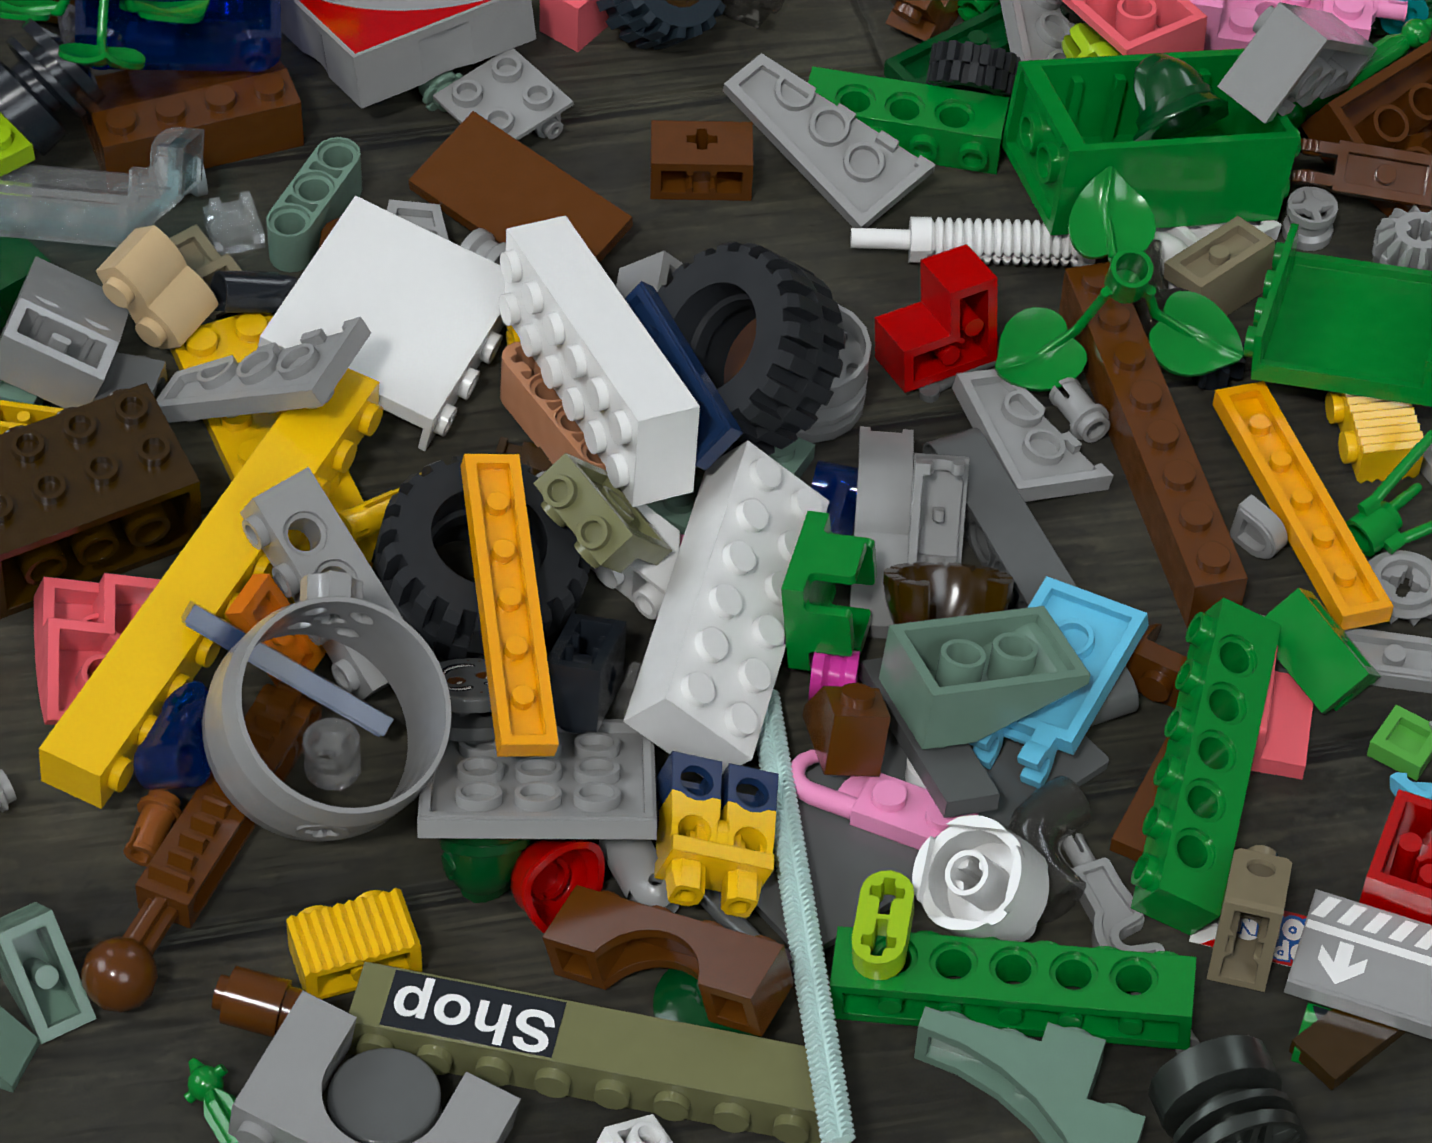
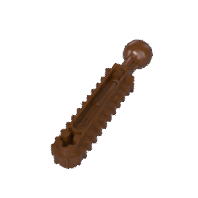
M280 681L277 687L271 684L264 685L245 715L246 728L255 749L267 767L282 782L285 781L304 749L313 739L321 721L322 704L311 700L307 695ZM211 769L135 884L137 903L140 910L123 937L117 936L100 941L86 955L81 971L82 986L90 1000L103 1010L122 1013L139 1008L152 996L158 977L157 963L153 958V954L173 923L191 929L257 825L230 802L218 785Z

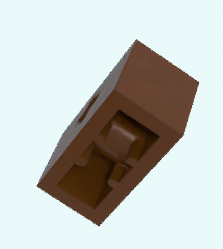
M651 120L650 199L751 201L753 122Z

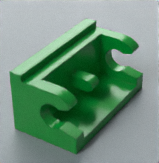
M1297 588L1265 616L1281 625L1276 658L1322 714H1326L1331 709L1338 711L1381 677L1311 591Z

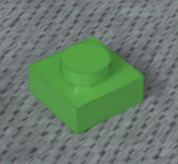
M1395 705L1370 741L1367 756L1398 772L1407 773L1408 777L1417 781L1432 760V730L1429 726L1430 721Z

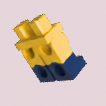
M676 751L671 752L655 779L656 801H659V826L656 840L658 859L655 862L654 878L665 879L669 903L688 907L697 905L705 895V889L721 892V910L725 914L741 918L750 916L758 904L761 888L774 870L773 848L778 773L729 763L722 774V761ZM695 772L704 778L698 784L681 780L680 777L683 773ZM741 784H751L756 786L758 791L753 796L736 792V787Z

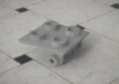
M514 48L498 54L433 95V99L460 124L474 111L516 140L521 139L533 130L541 138L548 137L549 139H554L558 137L563 130L561 113L574 105V102Z

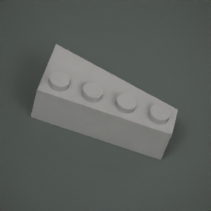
M1279 2L1275 8L1270 6L1259 16L1253 26V31L1256 35L1217 87L1265 124L1274 119L1277 114L1276 112L1282 116L1291 113L1296 106L1293 104L1295 101L1302 107L1311 105L1317 97L1325 99L1348 89L1378 48L1333 13Z

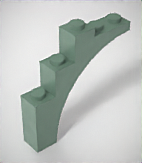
M925 1006L918 1025L914 1058L958 1075L998 1100L1032 1131L1040 1143H1140L1145 1116L1132 1113L1126 1107L1116 1103L1103 1104L1091 1100L1100 1073L1106 1043L1105 1039L1092 1036L1087 1031L1078 1027H1062L1048 1022L1042 1041L1028 1038L1023 1033L1014 1029H998L969 1020L963 1014L955 1011L942 1012Z

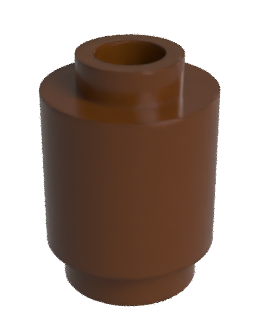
M236 965L230 976L220 975L212 999V1009L220 1011V1024L274 1038L301 992L305 990L292 987V980Z

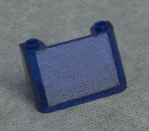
M75 0V43L97 45L99 0ZM109 0L106 44L108 47L132 48L141 52L146 60L145 67L140 70L262 72L279 62L282 40L281 0H210L204 19L194 24H178L144 19L138 13L122 10L119 7L120 0ZM148 0V1L177 2V1H186V0ZM109 65L102 67L89 66L95 70H122L112 68Z

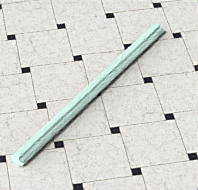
M773 689L756 745V751L759 757V770L779 774L773 848L775 853L773 855L776 862V872L778 873L779 889L781 890L780 898L783 901L781 904L784 911L785 927L787 928L788 944L790 945V956L792 957L790 958L792 961L791 965L794 968L792 971L795 974L793 977L795 979V989L797 990L796 995L798 996L797 1001L799 1002L801 1024L803 1025L802 1030L804 1031L803 1036L805 1037L804 1042L806 1043L805 1048L807 1049L806 1054L808 1055L807 1060L809 1061L808 1066L810 1067L812 1090L814 1091L812 1094L815 1097L813 1100L816 1103L814 1106L817 1109L815 1112L818 1115L816 1118L819 1121L817 1124L820 1127L818 1129L822 1140L820 1142L851 1143L856 1136L853 1134L855 1130L852 1128L854 1124L851 1122L853 1117L850 1116L852 1111L849 1110L851 1105L848 1104L850 1099L847 1098L849 1093L846 1092L848 1087L845 1086L847 1081L844 1080L846 1076L843 1074L845 1070L842 1068L844 1064L841 1062L843 1058L840 1056L842 1052L839 1050L840 1045L837 1038L839 1035L836 1032L838 1029L835 1026L837 1023L834 1020L836 1017L833 1015L834 1010L832 1009L833 1004L830 997L832 994L829 991L831 988L828 986L829 981L826 974L828 971L825 968L827 965L824 963L826 959L823 957L825 953L822 951L824 949L821 945L823 942L820 940L822 938L819 934L821 930L818 928L820 924L817 923L819 919L816 917L818 913L815 912L817 908L814 906L816 902L814 901L815 897L812 895L814 894L812 890L813 885L810 884L812 880L810 879L811 874H809V863H807L808 858L806 857L808 854L805 852L806 847L804 845L806 843L803 841L805 839L802 835L804 831L801 830L803 828L801 825L802 821L800 820L801 815L798 814L800 810L798 809V799L795 793L797 790L794 788L796 786L794 783L795 779L792 777L793 773L791 772L793 769L790 762L791 758L789 757L788 742L786 741L788 738L785 736L787 732L784 731L786 727L784 726L785 722L783 721L784 717L781 711L782 706H780L782 704L780 701L781 697L779 696L780 693Z

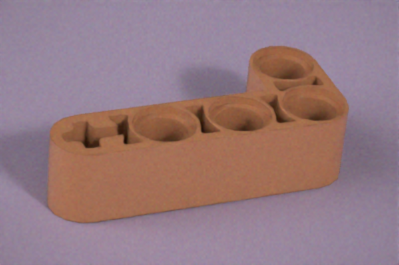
M520 342L508 345L502 352L500 400L534 444L537 447H541L552 464L567 453L606 470L605 464L599 456L589 451L583 431H581L575 421H570L567 418L562 400L553 388L549 389L545 385L541 369L534 358L525 355Z

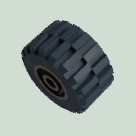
M600 0L596 2L599 11L605 10L609 18L605 22L610 29L619 28L621 30L619 38L626 43L635 40L636 47L645 50L651 47L654 50L664 49L703 34L702 32L711 29L717 23L715 17L722 15L726 7L721 0Z

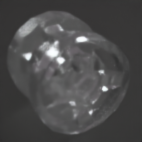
M324 718L310 725L303 735L304 768L308 780L316 787L324 790H340L349 787L357 780L361 773V755L359 753L360 736L356 727L340 718ZM329 755L331 759L323 758V756Z

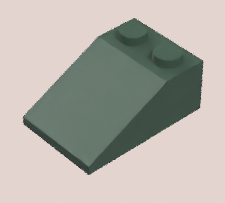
M1044 606L889 625L879 680L919 746L924 750L975 743L1089 684L1090 673Z

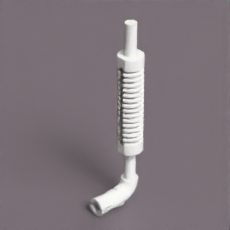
M910 217L909 229L851 228L850 248L908 250L909 263H920L921 259L968 244L986 265L991 260L994 265H998L1001 260L1004 265H1008L1011 260L1013 265H1018L1022 261L1024 266H1027L1030 261L1033 266H1037L1040 261L1043 266H1047L1049 262H1051L1052 266H1057L1060 262L1062 267H1066L1069 261L1072 267L1095 264V259H1087L1078 254L1069 239V234L1051 236L1044 222L1041 225L1039 220H1034L1031 225L1030 220H1025L1021 224L1020 220L1016 219L1012 224L1010 219H1006L1002 224L1000 219H996L994 223H992L991 219H986L982 223L981 219L977 218L973 224L971 218H967L964 223L961 218H957L955 222H953L952 218H947L944 223L942 217H938L934 223L931 217ZM1156 231L1154 239L1145 253L1151 256L1152 261L1162 264V274L1164 275V262L1188 248V246L1182 240L1169 233ZM1168 281L1169 296L1177 291H1182Z

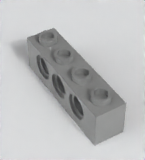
M309 467L252 498L240 512L244 519L242 521V528L247 539L253 547L264 551L274 567L272 568L274 581L283 594L288 598L292 597L295 603L300 602V583L307 573L318 574L328 572L329 570L352 573L353 578L363 581V600L386 608L403 619ZM288 530H298L304 533L309 540L310 551H302L295 548L289 540ZM308 635L314 644L322 645L333 662L331 666L333 676L338 685L343 689L365 700L390 685L383 674L357 651L325 637Z

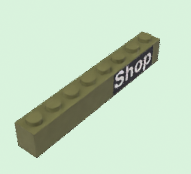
M364 962L349 1010V1014L357 1017L348 1054L357 1055L378 1048L400 1049L418 1056L430 1066L435 1075L450 1073L464 1076L468 1072L494 1086L512 1085L537 1090L542 1095L552 1098L568 1096L594 1101L608 1109L630 1108L655 1113L659 1117L670 1121L687 1119L712 1124L721 1130L732 1133L748 1131L774 1136L785 1143H821L820 1141H822L818 1130L820 1127L817 1124L819 1121L816 1118L818 1115L815 1112L817 1109L814 1106L816 1103L813 1100L815 1097L812 1094L814 1091L812 1090L813 1085L811 1084L812 1079L810 1078L811 1073L809 1072L807 1049L803 1045Z

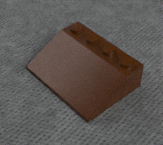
M262 39L179 57L174 62L148 64L140 70H122L95 76L94 78L99 88L106 95L98 105L92 102L81 90L73 96L88 114L81 120L108 191L158 180L155 154L163 152L173 156L181 154L186 147L197 146L204 169L304 146L301 100L287 68Z
M1432 40L1332 100L1300 125L1308 138L1333 143L1344 140L1432 155ZM1322 157L1326 165L1333 171L1335 158ZM1367 199L1388 217L1392 214L1394 208L1409 212L1413 207ZM1418 207V209H1419L1421 212H1426V213H1428V212H1430V211L1432 210V208H1431V209H1425V208H1419V207Z

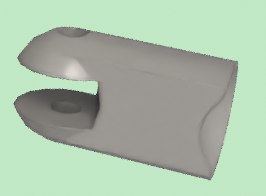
M599 840L598 846L603 852L604 861L627 900L648 906L659 905L673 913L677 911L679 905L669 903L665 879L654 878L655 862L658 857L656 848L651 840Z

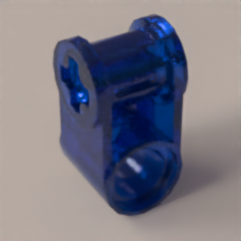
M193 681L186 683L170 694L164 702L162 712L144 741L138 746L134 755V770L138 781L146 789L155 791L193 788L203 785L208 780L211 768L204 749L202 720L209 690L202 682Z

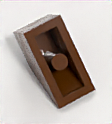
M848 683L842 687L823 686L804 705L802 715L823 774L880 777L891 718L880 689L871 688L861 683Z

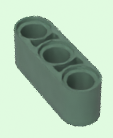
M334 137L322 141L269 211L266 218L270 262L275 268L285 272H299L306 269L319 250L321 231L328 222L340 218L355 195L360 197L363 190L361 153L359 146L354 141L343 137Z

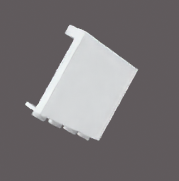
M355 195L260 335L258 347L276 342L279 348L283 350L302 344L300 339L304 333L322 328L325 334L330 336L343 332L342 326L344 321L362 317L371 334L348 368L379 381L378 405L382 406L383 410L423 428L418 448L426 451L436 433L444 437L450 429L457 413V407L454 405L458 398L461 397L467 400L470 397L480 376V371L476 370L480 363L483 361L490 364L499 349L503 337L499 333L503 326L507 327L502 320L499 310V296L504 294L505 278L499 264Z

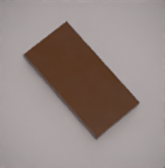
M474 111L470 113L408 180L411 191L431 204H440L442 212L470 231L483 228L491 232L495 237V241L499 244L506 242L507 228L566 215L600 263L633 227L632 216Z

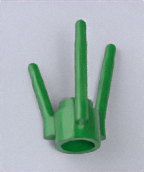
M1429 430L1416 443L1378 488L1357 505L1359 512L1346 521L1348 528L1364 555L1373 556L1382 548L1389 554H1393L1405 544L1432 534V520L1402 533L1398 531L1403 526V521L1398 511L1422 491L1420 483H1414L1389 503L1383 501L1432 444V430Z

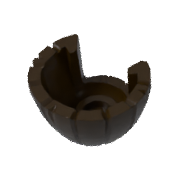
M915 562L913 565L909 563L896 564L886 568L883 575L885 599L894 624L1005 611L1009 606L1014 579L1010 574L999 572L998 569L985 566L976 568L975 565L950 562L946 566L942 562L937 564L930 562Z

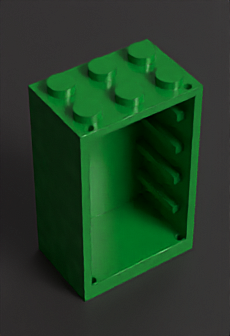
M1244 48L1164 53L1184 61L1202 75L1204 82L1212 86L1214 95L1228 101L1229 115L1183 138L1133 141V137L1138 131L1136 120L1139 116L1138 104L1133 88L1134 72L1143 59L1153 54L1019 61L1001 145L1052 236L1068 234V220L1078 196L1095 176L1109 166L1115 167L1122 178L1145 199L1154 214L1156 228L1224 224L1237 216L1247 222L1278 220L1283 199L1289 194V177L1294 158L1299 155L1301 150L1300 133L1293 126L1287 115L1282 116L1278 112H1276L1277 114L1272 121L1264 124L1217 87L1244 51Z

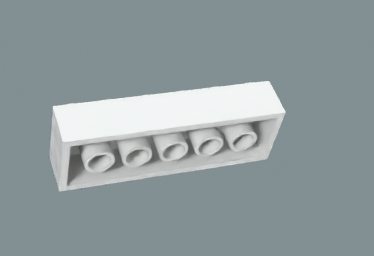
M567 216L507 228L506 251L500 255V266L505 278L504 294L499 296V310L502 320L507 326L512 325L520 337V343L525 355L534 358L541 369L545 385L549 389L553 388L562 400L567 418L570 421H575L581 431H583L589 451L592 454H597L604 463L612 486L621 489L632 507L693 492L700 406Z
M748 440L718 458L704 472L623 721L669 754L672 751L722 761V774L729 763L743 765L753 758L786 648L781 587L807 511L826 513L829 504L826 498Z

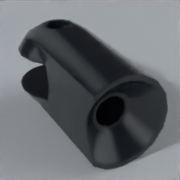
M216 271L210 283V289L219 303L214 311L272 313L274 316L298 279L294 276L268 271Z

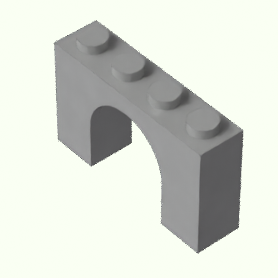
M302 991L234 1101L228 1134L236 1137L239 1143H359L346 1136L334 1125L325 1110L322 1100L323 1092L351 1047L357 1017ZM466 1072L435 1126L423 1137L412 1143H504L513 1128L521 1098Z

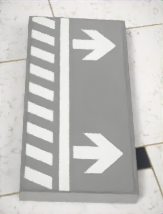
M1315 889L1284 993L1432 1039V925Z

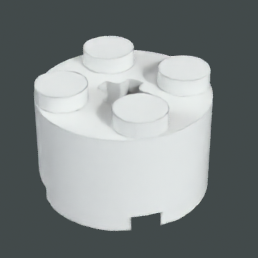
M979 815L957 817L946 823L949 827L943 830L936 838L930 836L925 841L915 859L912 884L917 900L921 902L927 916L935 924L960 937H996L1000 940L1024 942L1034 934L1037 922L1047 904L1049 875L1046 859L1031 844L999 822Z

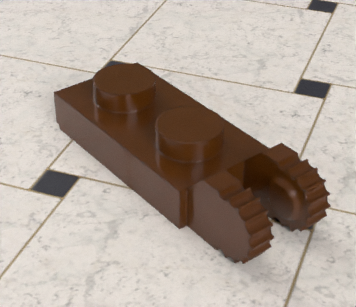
M1301 139L1300 153L1303 155L1335 158L1333 175L1319 173L1310 169L1293 170L1291 183L1330 189V193L1407 206L1415 204L1417 207L1425 209L1432 208V155L1344 140L1333 143Z

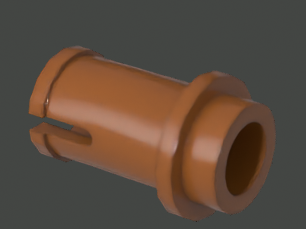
M152 789L148 792V795L140 798L137 804L140 814L131 837L123 850L127 859L140 866H148L182 813L180 810L181 801L177 796L162 789Z

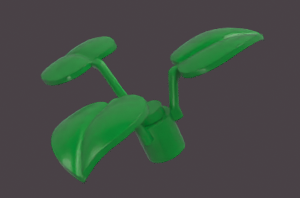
M0 0V18L27 21L31 18L34 21H47L50 19V16L64 15L70 0H59V2L53 0ZM99 0L97 45L66 43L61 44L58 49L60 58L84 66L102 67L109 65L112 68L122 70H140L145 67L146 58L141 52L132 48L107 46L109 0ZM120 0L119 7L128 12L138 13L144 19L168 23L194 24L204 19L210 0Z
M1109 166L1085 186L1075 201L1068 220L1069 239L1079 255L1092 260L1108 256L1110 266L1104 279L1105 287L1101 289L1098 297L1075 325L1068 330L1063 317L1054 310L1031 307L1018 312L1009 320L1001 334L994 369L997 375L1014 386L1026 388L1029 391H1051L1054 385L1058 389L1063 388L1059 381L1067 377L1076 379L1087 362V353L1084 347L1074 337L1083 331L1110 298L1124 304L1136 302L1141 297L1145 298L1150 316L1158 321L1152 328L1148 341L1158 364L1175 375L1194 377L1208 374L1239 362L1244 355V350L1239 334L1226 314L1213 301L1199 293L1177 291L1169 296L1164 305L1163 312L1158 308L1155 298L1157 290L1149 284L1154 270L1153 263L1145 253L1152 243L1156 232L1154 214L1145 199L1122 178L1116 168Z

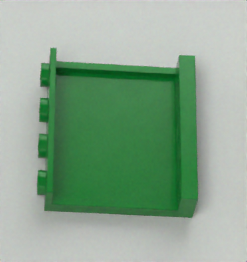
M1291 223L1285 243L1276 242L1272 270L1268 269L1265 276L1263 298L1258 297L1253 326H1248L1244 357L1252 358L1251 379L1432 407V271L1298 252L1299 224Z

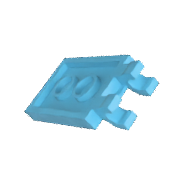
M1048 576L1044 579L1027 608L1044 606L1090 673L1089 684L975 743H969L974 746L972 750L982 766L989 770L1000 753L1004 737L1024 744L1017 756L1018 763L1025 766L1020 774V780L1038 789H1042L1051 772L1057 750L1074 755L1149 626L1148 614L1146 612Z

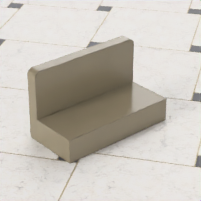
M1237 216L1165 261L1164 278L1182 291L1199 293L1209 298L1228 316L1263 293L1266 272L1268 269L1272 270L1275 240Z

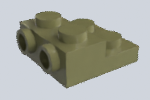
M565 453L533 483L543 496L544 501L541 502L543 510L560 527L564 528L568 525L577 538V542L574 544L575 549L595 569L603 566L622 573L637 558L657 566L672 552V549L639 509L631 506L621 489L612 486L607 471Z

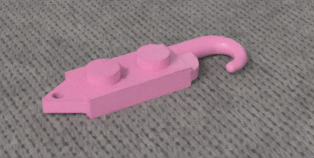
M815 750L803 752L791 761L793 769L791 772L793 773L792 777L795 779L794 783L796 786L794 788L797 790L795 792L797 798L808 805L849 819V825L920 850L921 846L930 836L936 838L943 830L948 828L949 825L946 823L957 817L979 815V813L944 818L927 789L880 773V777L851 776L841 785L838 791L810 781L805 775V771L810 765L819 763Z

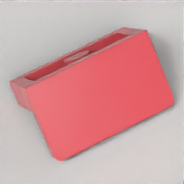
M1277 645L1251 771L1302 780L1307 760L1313 702L1289 673L1275 671Z

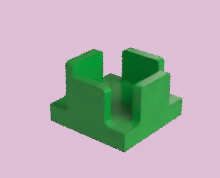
M807 511L781 587L788 668L810 671L814 652L851 656L853 650L860 651L861 654L871 625L872 618L869 609L834 605L832 603L836 594L835 583L847 585L875 584L877 578L875 541L871 538L833 533L830 525V513Z

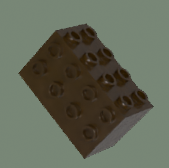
M147 382L130 389L116 390L107 397L79 407L65 408L56 415L35 423L12 427L0 435V619L34 607V595L43 577L99 583L104 573L120 575L181 552L201 525L200 480Z

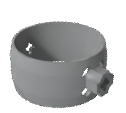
M331 570L318 574L307 573L300 583V602L282 607L259 621L230 649L218 666L211 681L204 706L202 720L204 749L208 764L221 790L230 802L254 823L277 835L300 841L323 842L342 840L364 834L382 825L409 805L431 781L440 764L449 739L452 718L451 700L445 675L432 649L423 637L401 617L375 603L363 600L362 580L353 578L352 573ZM302 634L325 637L357 651L383 674L394 690L402 707L408 734L405 769L400 783L389 801L361 808H343L326 805L309 799L291 789L267 767L251 741L242 709L243 676L251 652L256 645L286 635Z

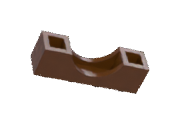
M576 885L542 936L554 974L606 990L621 978L640 970L649 968L677 969L690 974L698 980L699 990L710 1022L760 1037L763 1036L794 985L783 944H779L767 936H752L727 929L711 920L700 921L682 916L659 905L648 906L621 898L611 891L604 890L599 892Z

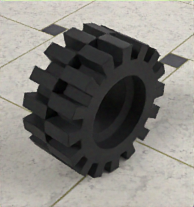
M949 40V43L938 41V43L932 44L926 84L1009 97L1010 102L1018 62L1021 61V58L1017 57V54L1013 52H1006L1002 48H991V45L987 44L975 45L974 42L965 41V43H960L957 40Z

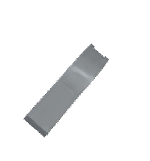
M860 426L854 536L871 538L875 541L877 578L874 585H851L850 607L864 608L871 611L872 621L867 637L887 639L889 625L894 623L890 617L885 599L883 575L886 568L896 564L907 563L914 430L903 429L902 433L871 431V427Z

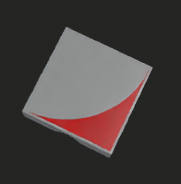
M268 0L271 22L302 52L320 62L326 69L329 78L361 109L425 84L447 71L475 64L537 39L532 0Z

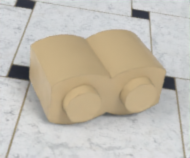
M155 225L134 229L96 270L99 279L103 283L102 289L106 297L116 306L129 310L136 324L135 330L139 337L148 345L161 350L181 347L219 305L209 286L194 270L187 266L185 259L175 244Z

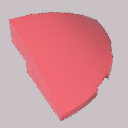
M104 573L99 583L43 577L34 595V646L37 685L45 725L57 724L161 579Z

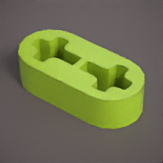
M892 870L871 874L861 887L852 933V961L857 972L865 978L872 980L889 979L896 976L905 964L914 916V889L910 880L902 873ZM884 895L895 896V899L891 902L889 915L880 914V902H882ZM877 935L886 936L887 948L883 950L882 956L871 955V951L875 948Z

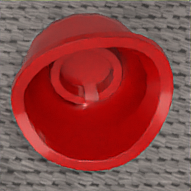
M542 839L534 842L522 852L511 874V890L518 906L527 913L531 922L542 933L546 932L576 885L599 892L602 890L605 872L603 852L594 842L582 839L570 841Z

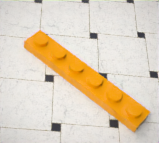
M1260 381L1215 390L1212 404L1270 509L1284 524L1290 545L1330 615L1343 630L1390 621L1394 607L1266 383Z
M464 454L460 467L497 757L555 756L559 741L519 454Z

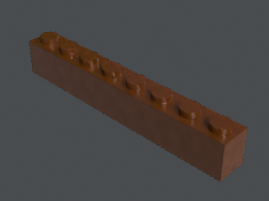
M1109 262L1065 269L1059 313L1066 322L1067 330L1075 325L1098 297L1101 289L1105 287L1104 279L1110 266ZM1110 298L1074 339L1084 347L1087 353V362L1083 369L1084 375L1096 404L1103 405L1109 413L1110 427L1107 432L1180 613L1188 628L1198 612H1206L1223 597L1242 606L1248 577L1133 303H1119Z

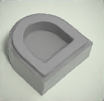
M1252 494L1239 504L1229 533L1231 539L1257 558H1272L1287 544L1288 535L1284 524L1271 509Z

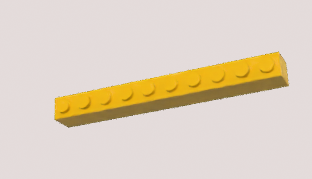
M348 368L334 388L332 398L323 406L316 409L302 408L282 411L39 747L42 782L100 809L104 807L114 791L122 792L133 775L135 761L144 749L151 750L156 745L162 734L165 718L173 707L179 709L184 705L190 695L193 679L202 666L205 668L210 667L219 653L220 645L185 626L182 622L181 616L190 600L231 623L225 613L253 574H270L273 577L272 568L274 567L264 551L253 547L247 539L242 528V521L244 519L240 512L252 498L307 467L310 468L328 497L331 482L338 472L346 473L352 465L356 456L357 445L364 435H373L379 426L383 415V407L378 405L379 381ZM288 530V537L293 546L297 544L302 534L298 530Z

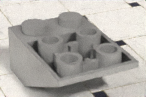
M36 256L0 336V380L64 409L79 407L93 402L119 345L129 310L113 304L104 294L102 286Z

